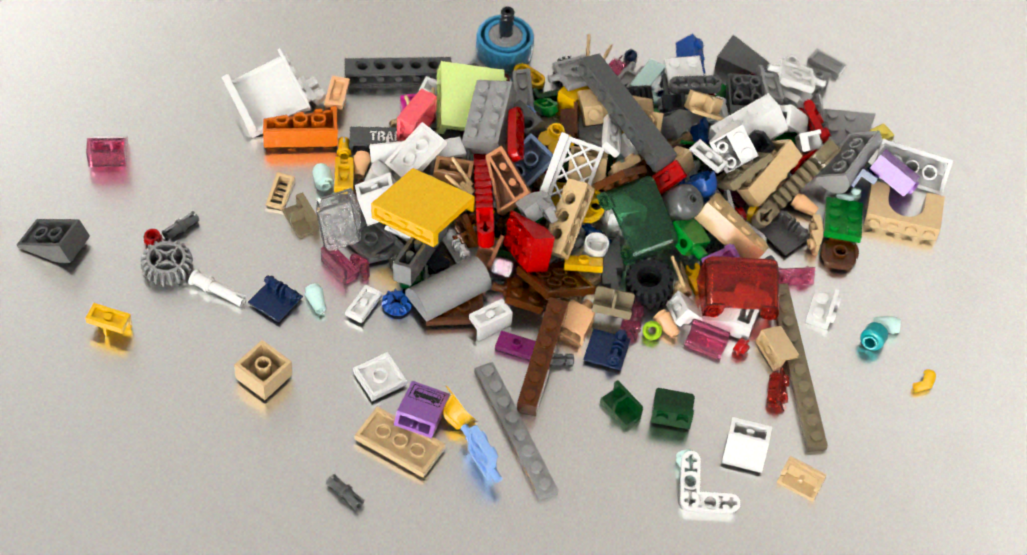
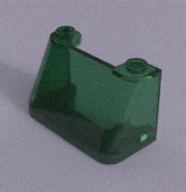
M651 176L636 179L597 195L599 205L604 210H613L626 244L621 247L620 256L625 266L635 263L638 259L642 261L645 257L648 259L660 255L677 245V233L658 187Z

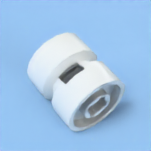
M599 232L586 236L583 255L603 258L604 263V258L609 248L608 238Z

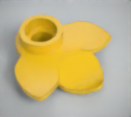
M553 123L548 127L547 131L541 132L538 140L544 146H548V150L552 154H554L561 133H565L564 127L559 123Z

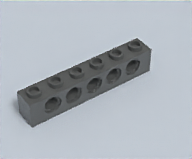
M451 57L344 58L345 78L350 79L349 86L422 85L426 76L437 80V69L441 61L452 63Z

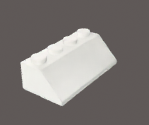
M768 93L710 126L708 139L711 140L721 128L737 119L743 125L748 136L754 130L764 131L770 140L788 131V127L779 104Z
M884 138L882 139L876 160L887 149L920 176L917 180L919 182L917 188L942 195L953 163L952 159Z

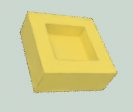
M884 123L870 129V131H880L882 139L890 141L894 139L895 135Z

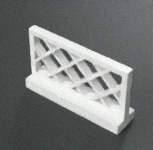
M561 133L540 191L547 192L550 197L558 194L561 198L563 188L558 189L556 185L557 180L565 177L567 181V175L576 171L581 179L580 181L585 183V181L589 180L588 184L591 186L604 153V148ZM571 142L579 145L582 151L571 155L569 150ZM590 150L598 151L597 158L589 161L586 152ZM583 154L587 163L577 167L573 158ZM572 160L575 168L565 173L562 167L564 162ZM589 166L592 173L583 179L579 170Z

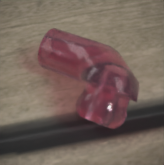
M357 253L352 254L350 262L360 270V277L362 279L369 278L368 260Z

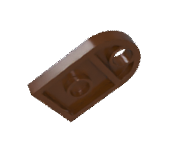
M645 165L623 169L593 185L596 191L604 190V192L612 189L616 190L625 186V183H631L640 179L648 171Z

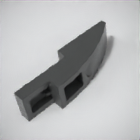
M615 237L608 248L601 274V286L617 290L621 286L622 273L626 271V261L622 260L624 248L623 244H620L619 237Z

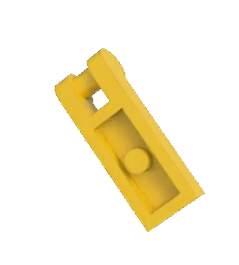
M335 157L334 193H353L354 157H348V159Z

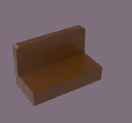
M574 102V108L561 109V125L564 127L565 133L579 140L580 112L578 102Z

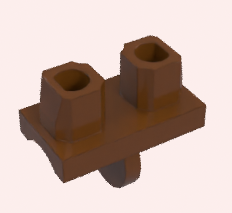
M466 213L459 215L455 219L457 226L454 227L456 234L452 236L453 240L459 238L461 244L465 243L468 249L477 247V230L474 231L472 226L476 223V214Z

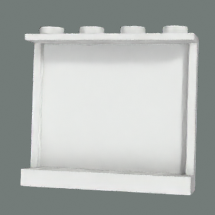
M278 49L280 57L233 80L230 79L228 74L222 77L252 138L263 133V119L282 115L291 117L298 112L305 113L311 110L309 105L311 98L308 92H303L305 88L302 81L295 78L298 76L295 68L289 66L291 64L287 54L283 55L280 49Z

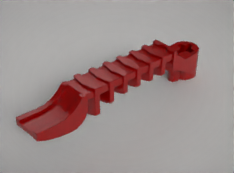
M473 154L477 243L481 248H490L495 244L492 181L485 156L487 154Z

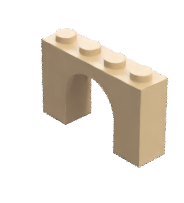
M878 181L874 185L871 183L863 225L927 240H937L941 230L945 196L927 192L922 204L921 213L917 216L908 217L896 213L890 207L888 201L889 184Z

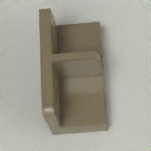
M304 193L297 194L296 204L283 209V213L298 238L319 231V218Z
M598 285L593 300L592 312L630 320L635 295L634 293Z

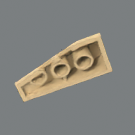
M591 89L578 91L583 128L603 125L604 117L608 114L606 108ZM633 96L643 110L654 111L652 99Z

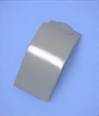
M537 191L530 193L515 203L521 215L534 222L543 216L551 224L558 220L555 215L557 210L547 192Z

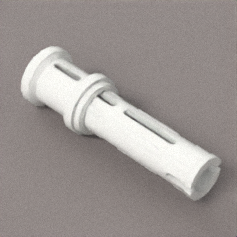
M195 269L189 278L188 283L190 285H196L206 293L212 292L239 307H242L246 301L247 296L216 282L213 276L208 277L200 273L199 269Z

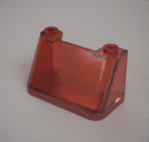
M711 256L704 260L696 279L702 316L718 317L725 308L758 309L762 318L777 320L780 312L779 266L777 261L772 259Z

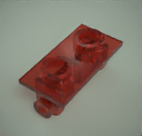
M781 367L780 373L774 371L769 375L768 388L771 391H768L767 404L770 408L781 406L782 411H785V403H788L786 387H789L790 381L783 367Z

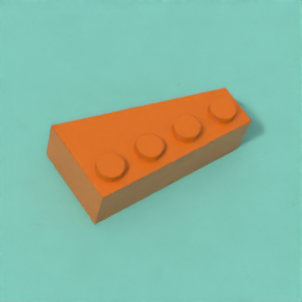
M332 106L330 110L325 111L315 109L314 113L304 114V112H298L291 117L282 115L263 119L264 148L338 147L337 106Z

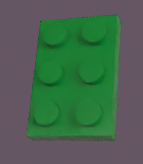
M826 197L823 237L860 243L862 238L863 203Z

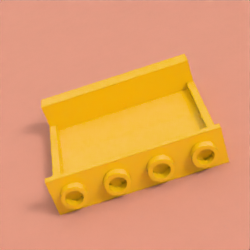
M412 168L371 203V213L373 219L435 247L438 244V234L464 210L467 209L474 212L475 196Z

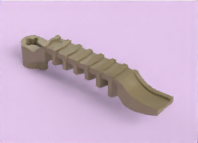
M831 138L802 164L801 168L795 171V174L752 215L751 224L753 227L763 229L770 224L780 212L779 210L783 209L786 206L785 204L789 203L792 197L796 196L799 193L798 191L803 189L805 184L809 183L841 151ZM764 214H767V215L763 218V220H762V222H761V221H760V218H761Z

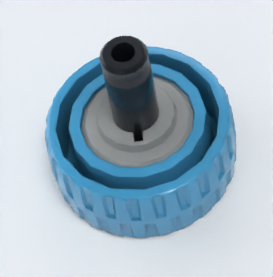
M503 7L501 15L492 16L483 21L476 35V54L480 61L489 68L501 69L505 72L514 70L517 64H527L532 57L534 49V33L527 22L514 16L515 11L512 7Z

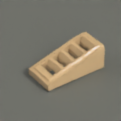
M277 172L265 205L283 211L294 188L295 176ZM280 182L288 184V186L280 185ZM277 188H280V189H283V190H286V191H285V192H282V191L277 190ZM275 194H278V195H282V196H284V197H283V198H280V197H277V196H274V195H275ZM272 200L281 201L282 203L281 205L273 203Z

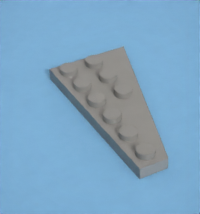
M824 109L828 124L822 127L828 128L831 134L829 138L839 147L849 133L870 131L876 113ZM824 188L825 195L836 196L837 193H832Z

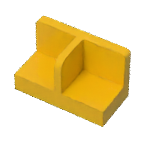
M93 303L85 317L86 323L102 327L106 336H109L111 330L123 334L125 329H132L131 314Z

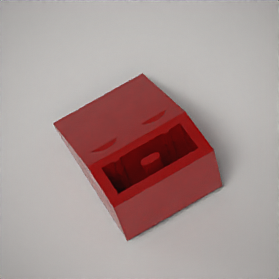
M511 211L510 217L507 220L506 235L503 239L504 245L526 272H547L555 237L547 228L515 211Z

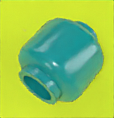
M871 322L862 331L860 341L868 350L877 351L887 341L888 330L881 323Z

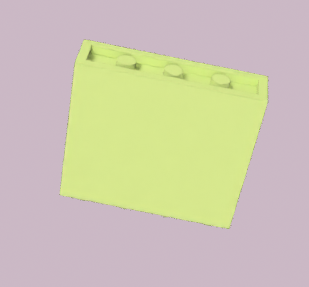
M441 61L437 69V133L444 134L446 129L465 131L476 81H507V78L504 77V70Z

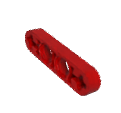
M519 106L508 110L507 151L511 161L514 163L524 159V115Z

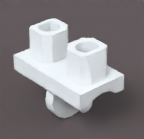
M303 76L298 78L304 85L305 89H303V92H308L311 98L310 103L314 109H320L319 103L325 100L326 95L322 88L313 92V90L319 88L315 77L307 80Z

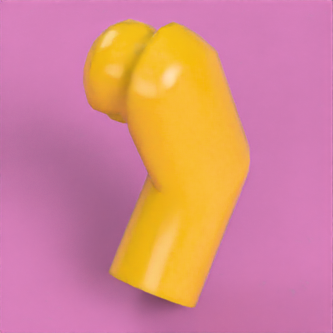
M924 370L923 381L913 383V390L915 392L933 387L936 380L934 370Z

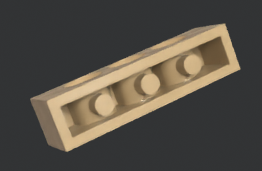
M569 178L563 187L560 201L556 205L557 212H555L558 220L553 224L549 223L548 229L555 237L551 255L567 260L570 257L595 189L588 183Z

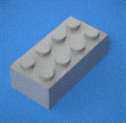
M476 81L462 139L466 152L467 149H470V154H489L501 145L505 146L508 133V110L514 108L517 95L512 81Z

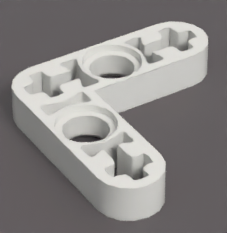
M687 451L682 456L680 469V506L682 509L690 512L735 513L740 507V499L736 495L700 492V456L698 453ZM689 456H692V459L696 460V462L692 464V470H696V472L684 471V469H689V462L685 461V459H688ZM686 476H693L696 483L694 486L690 487L685 484L684 479ZM684 490L696 491V493H691V500L695 501L691 507L688 506V503L684 502L688 498V492H684ZM705 498H713L716 503L715 507H706L704 503ZM719 498H722L721 502H728L729 499H732V502L736 505L732 509H729V505H721V509H719Z

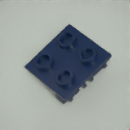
M267 275L264 278L266 284L248 303L279 322L303 298V295L299 294L297 290L291 289L282 281H278L274 276Z
M593 328L583 360L621 370L631 338H627L626 331L623 329H619L616 334Z

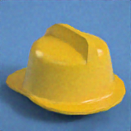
M445 385L451 394L443 409L444 418L457 430L473 419L478 422L463 408L455 395Z

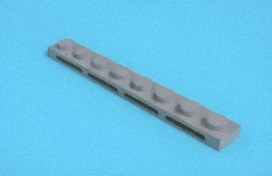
M490 362L475 367L474 372L538 500L558 494V488L494 363Z

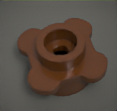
M508 216L506 218L500 217L497 222L496 231L501 232L500 236H504L507 231Z

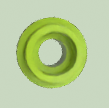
M649 321L643 326V335L648 340H656L662 334V327L656 321ZM650 327H655V334H650Z

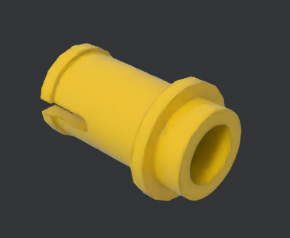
M343 137L338 139L337 156L341 157V159H348L351 156V150L349 149L350 140L345 137V142H343Z

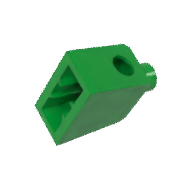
M697 220L674 221L664 233L682 255H695L699 261H701V258L708 256L705 248L709 245L710 239Z

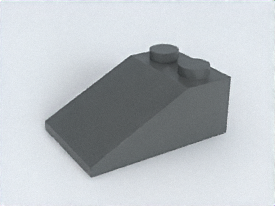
M36 219L17 243V247L54 262L71 263L90 235L79 219Z

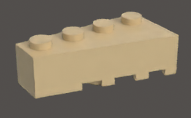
M791 139L772 141L776 147L771 152L773 160L768 163L765 169L756 172L752 179L746 180L737 189L748 206L763 205L767 197L777 189L778 184L788 176L789 171L798 164L802 154Z
M719 192L706 203L702 211L694 218L725 246L734 244L742 261L748 267L753 266L769 248L766 241L748 225Z

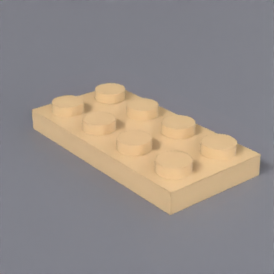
M377 406L355 434V440L424 478L444 451L446 444L434 437L431 439L395 426L396 416Z

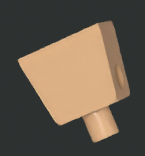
M585 299L581 304L574 300L568 303V312L561 332L562 336L580 346L584 344L594 322L595 312L591 310L593 303L590 300Z

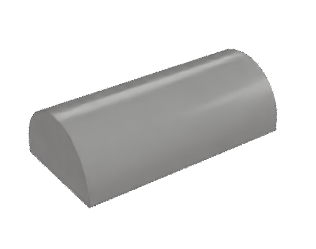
M880 131L849 133L839 146L841 151L816 176L820 185L832 193L841 194L846 192L862 168L881 145L882 136Z
M473 255L406 289L405 295L427 322L491 289L492 284L485 265L478 257Z

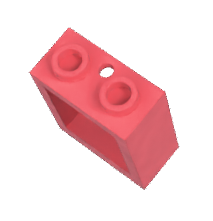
M421 88L397 117L398 141L406 140L422 122L428 127L436 120L437 96Z

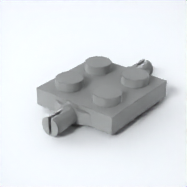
M585 54L552 63V69L555 74L547 76L548 82L551 83L559 80L567 91L588 86L577 72L581 58L586 57Z

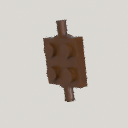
M507 276L504 285L493 282L491 290L503 294L504 303L537 314H541L544 307H547L548 300L538 291L534 290L531 285L516 277Z

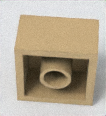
M263 340L234 364L235 378L264 400L292 376V361Z

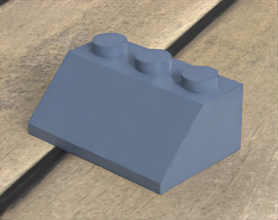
M532 133L524 139V159L515 162L528 187L548 169L553 154Z

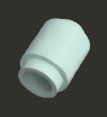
M324 163L315 165L312 175L316 188L321 191L329 190L334 185L330 168Z

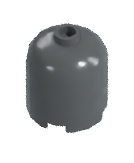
M682 184L667 190L659 196V207L657 210L665 223L672 224L674 221L679 220L688 221L695 218L702 211L704 205L703 197L695 186Z

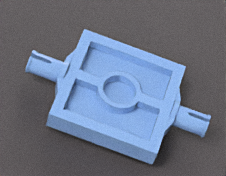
M464 424L461 430L468 441V451L487 480L493 478L495 483L500 482L502 476L497 471L498 453L495 447L490 446L487 435L477 425L469 427L468 424Z

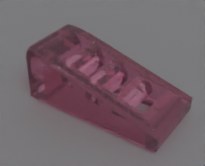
M496 257L491 272L510 277L516 262Z

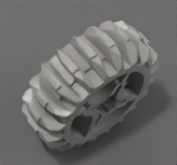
M162 238L161 242L155 241L154 245L148 244L140 259L143 275L147 277L149 282L154 281L155 285L161 283L163 287L165 284H169L172 287L174 282L179 284L180 279L186 281V275H190L191 269H193V255L190 249L186 248L185 243L180 244L178 240L172 242L171 238L168 241H164Z

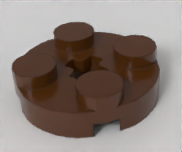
M829 238L828 241L823 243L821 248V257L824 265L828 268L850 270L854 267L859 256L858 246L856 244L853 245L850 241ZM837 251H841L843 255L837 254Z

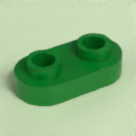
M542 98L533 102L534 110L545 115V117L555 116L559 111L558 103L550 98Z

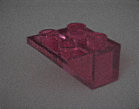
M128 136L88 137L86 147L88 167H126Z

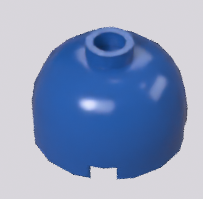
M714 170L711 173L704 171L689 176V181L685 182V179L679 182V185L691 184L695 186L702 194L703 203L710 200L709 197L716 192L718 185Z

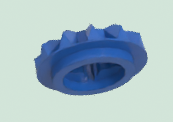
M395 288L391 292L387 291L386 295H383L382 298L383 309L393 316H401L408 313L413 304L405 295L404 289L399 291ZM394 299H401V304H399L398 302L394 303Z

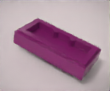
M501 330L495 350L530 360L536 341Z

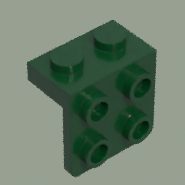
M657 388L654 396L651 422L690 429L694 415L695 396L691 393Z

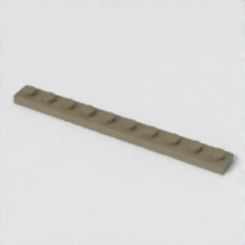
M788 283L769 284L768 291L773 298L772 307L776 324L783 328L799 353L798 358L786 360L785 362L807 451L826 450L828 444Z

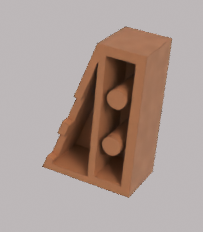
M501 145L485 156L493 185L497 212L504 216L517 208L515 204L517 201L532 192L515 163L511 161L507 150Z

